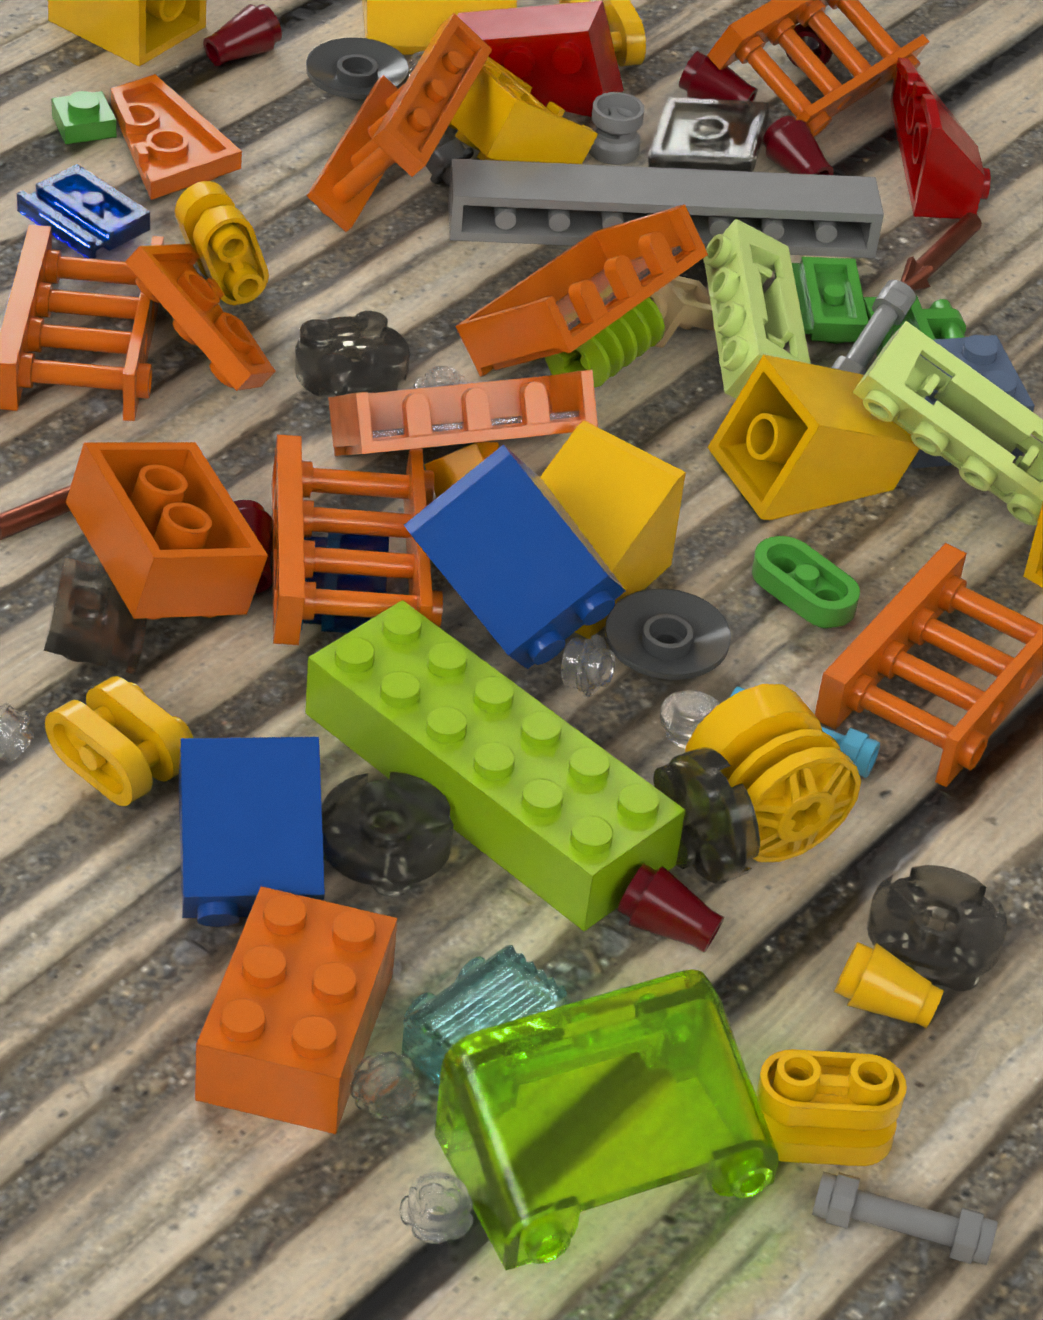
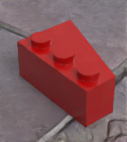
M603 0L462 12L457 15L492 49L488 57L533 87L530 94L545 107H547L550 101L564 109L565 112L592 117L593 101L596 97L604 93H623L624 91Z

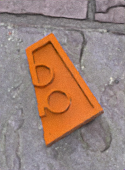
M156 74L111 88V108L150 200L190 187L198 182L214 180L219 176L241 169L242 151Z
M191 244L139 246L125 261L137 276L135 281L138 288L152 301L161 303L174 318L172 324L176 332L188 343L198 346L211 361L209 366L214 376L224 385L234 388L236 391L262 387L276 371L245 324L236 316L224 312L218 304L225 294L215 279L209 277L204 279L194 268L193 265L200 257Z

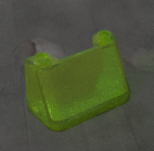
M691 969L675 972L478 1030L456 1042L445 1054L441 1065L434 1135L506 1271L529 1263H548L560 1257L570 1246L571 1238L576 1232L580 1212L704 1172H706L707 1180L712 1189L719 1196L747 1198L774 1183L778 1166L777 1149L721 998L702 971Z

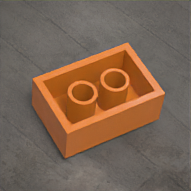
M84 442L66 504L134 619L156 620L169 617L202 616L212 618L223 615H247L268 554L196 442Z
M261 886L196 1043L195 1100L336 1134L393 975L398 918Z

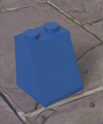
M504 444L404 524L411 536L506 654L526 669H529L534 664H544L557 656L563 650L566 638L583 625H592L605 618L615 606L614 600L626 592L545 482Z
M319 737L181 738L179 822L182 918H197L199 924L210 927L236 924L239 922V917L249 916L261 886L324 901Z

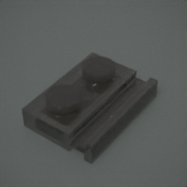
M65 557L58 579L44 651L62 655L71 661L88 662L107 667L109 660L127 665L126 673L135 675L142 654L147 618L134 619L104 567Z

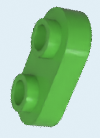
M774 536L764 539L757 545L752 565V576L763 589L817 627H840L853 620L859 601L860 588L850 575L806 543L796 538Z

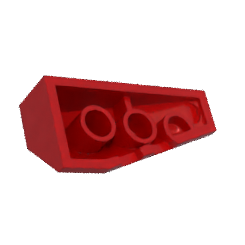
M898 58L890 104L913 216L961 219L966 213L971 212L977 215L980 199H987L991 183L990 169L983 168L976 143L908 58Z

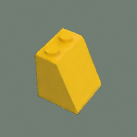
M48 0V21L140 67L206 27V0Z
M763 354L707 447L760 519L770 521L894 490L920 449L913 443L911 434L893 421L886 422L872 415L864 407L863 400L853 393L863 378V374Z
M583 421L576 427L540 478L545 482L626 590V592L614 600L616 604L630 594L645 590L672 565L686 472ZM607 616L595 624L583 625L575 633L590 640L606 625Z

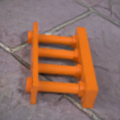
M771 0L730 24L707 56L719 70L737 60L742 64L748 62L795 115L796 119L804 120L808 124L813 136L816 137L830 124L833 116L893 79L898 58H908L917 69L921 62L916 57L930 41L922 34L901 48L859 0ZM829 5L833 10L839 8L880 54L883 60L871 66L824 13L826 7ZM798 23L803 27L809 25L854 78L842 85L794 31ZM768 41L773 46L779 44L821 91L824 97L811 103L763 49Z
M453 13L440 25L406 83L398 89L384 75L376 81L306 196L318 206L324 215L331 218L345 232L351 229L384 172L389 167L397 163L413 177L426 166L492 49Z
M28 226L0 330L1 410L18 411L23 388H32L34 383L121 390L123 391V420L135 421L139 398H150L152 364L147 363L159 303L149 299L142 291L139 297L54 290L52 283L58 284L60 279L137 285L135 281L137 276L124 261L61 256V250L52 249L51 226ZM152 236L151 245H164V237ZM51 312L132 319L134 324L132 332L44 324V318L41 317L50 318ZM43 347L126 354L127 356L125 366L117 367L36 359L35 353L32 352L41 353Z
M277 434L271 480L273 519V644L299 645L302 620H313L314 614L374 618L402 600L440 627L443 613V592L432 590L430 558L404 526L405 523L433 501L434 471L424 470L423 448L409 450L406 475L313 468V462L302 461L301 436ZM311 492L399 498L404 501V513L314 507V501L303 500V498H310ZM312 532L406 538L407 553L315 547V541L304 540V537L311 538ZM313 572L406 578L409 584V595L316 589V582H306L305 578H312Z
M947 543L932 556L826 669L822 676L814 714L820 723L836 730L853 710L861 713L866 709L942 748L943 752L935 782L944 787H947L963 767L972 770L977 765L986 749L988 738L1043 675V625L966 588L967 581L962 579L961 575L967 553ZM956 609L1026 645L1014 658L937 620V618L944 611L952 613ZM927 642L997 677V679L986 691H983L907 653V651L914 644L921 646ZM897 675L968 712L956 726H953L884 691L876 685L884 676L892 679Z

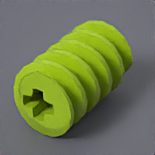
M609 290L602 297L604 304L615 297L613 290ZM648 297L573 352L545 357V361L552 375L592 370L594 388L600 387L609 377H614L623 367L630 365L636 357L642 356L650 347H654L660 342L665 331L663 316L657 305ZM578 315L566 322L568 329L580 321Z

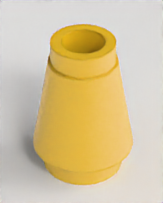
M857 942L844 966L834 992L848 998L847 1006L912 1024L916 1023L927 1028L940 1003L944 990L932 985V982L876 943L872 949Z

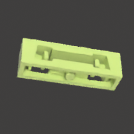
M735 218L723 234H717L711 239L706 247L708 255L703 260L713 310L714 330L724 392L737 399L763 354L811 363L789 246ZM775 270L777 278L765 292L763 284L767 279L771 278L772 272ZM787 342H789L790 353L783 349Z
M905 321L886 343L853 393L863 400L864 407L872 415L886 422L893 421L911 434L913 443L919 449L932 456H941L957 467L960 476L969 485L978 490L990 491L1007 503L1008 511L1016 519L1028 525H1037L1043 502V443L1040 442H1043V419L909 322ZM934 389H936L938 392L934 398L937 401L932 405L925 400V397L930 396ZM1018 448L1025 456H1019L1015 463H1012L1015 456L1011 452Z

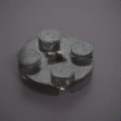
M362 311L356 314L355 317H335L326 320L312 319L306 321L300 327L299 340L295 346V374L301 385L319 396V388L327 392L336 393V396L358 392L397 391L398 382L403 378L406 381L409 373L410 351L405 339L396 330L388 327V319L385 315L376 311ZM351 359H357V360H360V361H358V362H352Z
M699 747L672 758L669 764L657 768L654 771L653 782L655 788L685 809L676 865L681 869L692 866L707 881L722 884L746 875L752 869L745 865L747 860L757 857L759 853L760 836L758 822L752 801L743 783L731 787L727 778L720 771L731 766L728 761L711 748Z
M390 772L389 781L377 780L368 782V773L348 778L334 787L322 803L323 859L342 875L356 882L371 885L381 895L391 897L403 895L409 891L411 884L431 877L449 859L454 827L450 818L451 807L446 797L435 786L410 774ZM392 824L399 827L398 832L393 834L379 833L373 828L374 826L386 829Z
M936 865L912 867L909 877L900 878L891 883L893 875L883 880L873 895L867 920V932L873 946L876 943L932 982V985L947 986L955 991H967L976 987L981 975L991 970L997 963L1007 933L1006 913L1000 902L996 911L994 905L984 897L987 887L969 874L953 868ZM931 918L939 919L944 922V930L946 931L934 930L926 925H929Z

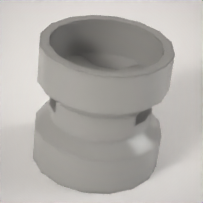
M609 92L596 97L593 101L592 121L595 127L592 130L598 133V136L589 150L592 157L600 162L614 165L627 164L638 157L640 135L637 130L643 125L644 104L638 98L622 92Z

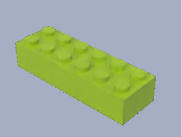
M405 601L398 602L308 657L305 714L584 932L618 908L627 887L644 863L657 871L661 866H664L668 871L676 866L685 816L684 808Z

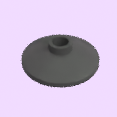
M340 38L330 40L314 48L306 60V73L317 87L330 94L352 100L366 99L376 81L383 75L398 89L408 79L409 66L402 53L388 44L372 39Z
M648 589L624 597L615 604L613 610L608 614L605 625L607 644L622 663L639 673L660 679H689L712 671L727 656L731 641L729 625L716 607L696 595L674 589Z

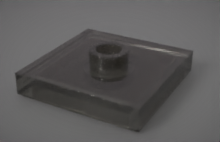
M667 98L648 155L649 167L753 172L769 120L768 103L758 101Z

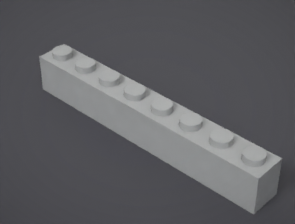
M474 159L451 160L448 197L450 241L574 246L594 231L685 204L705 248L714 236L723 234L736 218L789 246L790 255L875 258L884 216L876 177Z

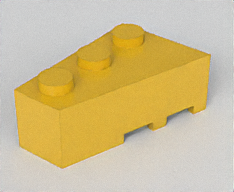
M490 57L485 61L449 124V127L458 130L455 134L456 138L464 144L479 150L477 157L480 160L582 164L598 136V133L588 126L563 118L565 110L557 104L549 101L547 107H545L530 94L533 87Z

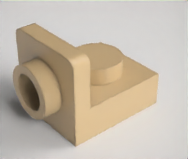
M678 276L649 297L657 305L665 325L664 336L654 347L663 348L678 326L686 330L698 327L715 331L709 291L699 280Z

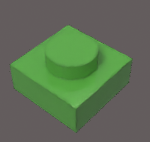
M78 91L69 96L51 98L52 117L65 144L117 137L116 118L103 91Z

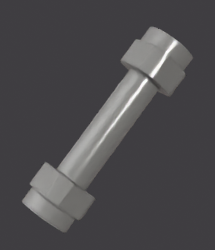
M889 280L875 299L872 306L874 314L846 357L838 356L831 368L865 375L867 364L891 327L902 323L915 302L916 294L913 289L899 280Z
M823 1171L812 1215L826 1219L825 1223L847 1229L849 1220L852 1218L951 1247L950 1259L968 1264L974 1261L987 1265L998 1221L985 1218L984 1213L963 1207L959 1218L859 1190L860 1178L840 1172L838 1175Z

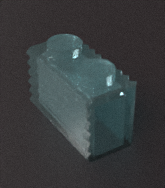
M507 945L487 960L482 956L470 960L461 969L455 982L439 994L434 995L432 992H426L414 1000L406 1011L403 1020L404 1030L401 1055L461 1106H467L472 1098L477 1099L480 1093L487 1091L492 1083L497 1084L502 1076H508L512 1068L517 1069L522 1061H528L533 1053L538 1054L542 1046L547 1047L552 1039H558L563 1031L568 994L564 986H557L553 977L547 978L543 969L537 970L533 961L527 962L523 953H516L513 945Z

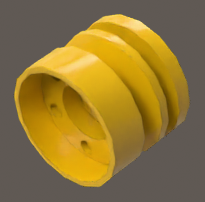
M761 684L739 691L720 703L697 725L685 747L683 767L688 780L708 806L719 813L724 827L735 836L737 844L743 852L758 862H781L804 854L826 840L845 821L858 799L861 778L857 766L848 755L841 752L836 740L823 732L820 721L800 696L783 684Z

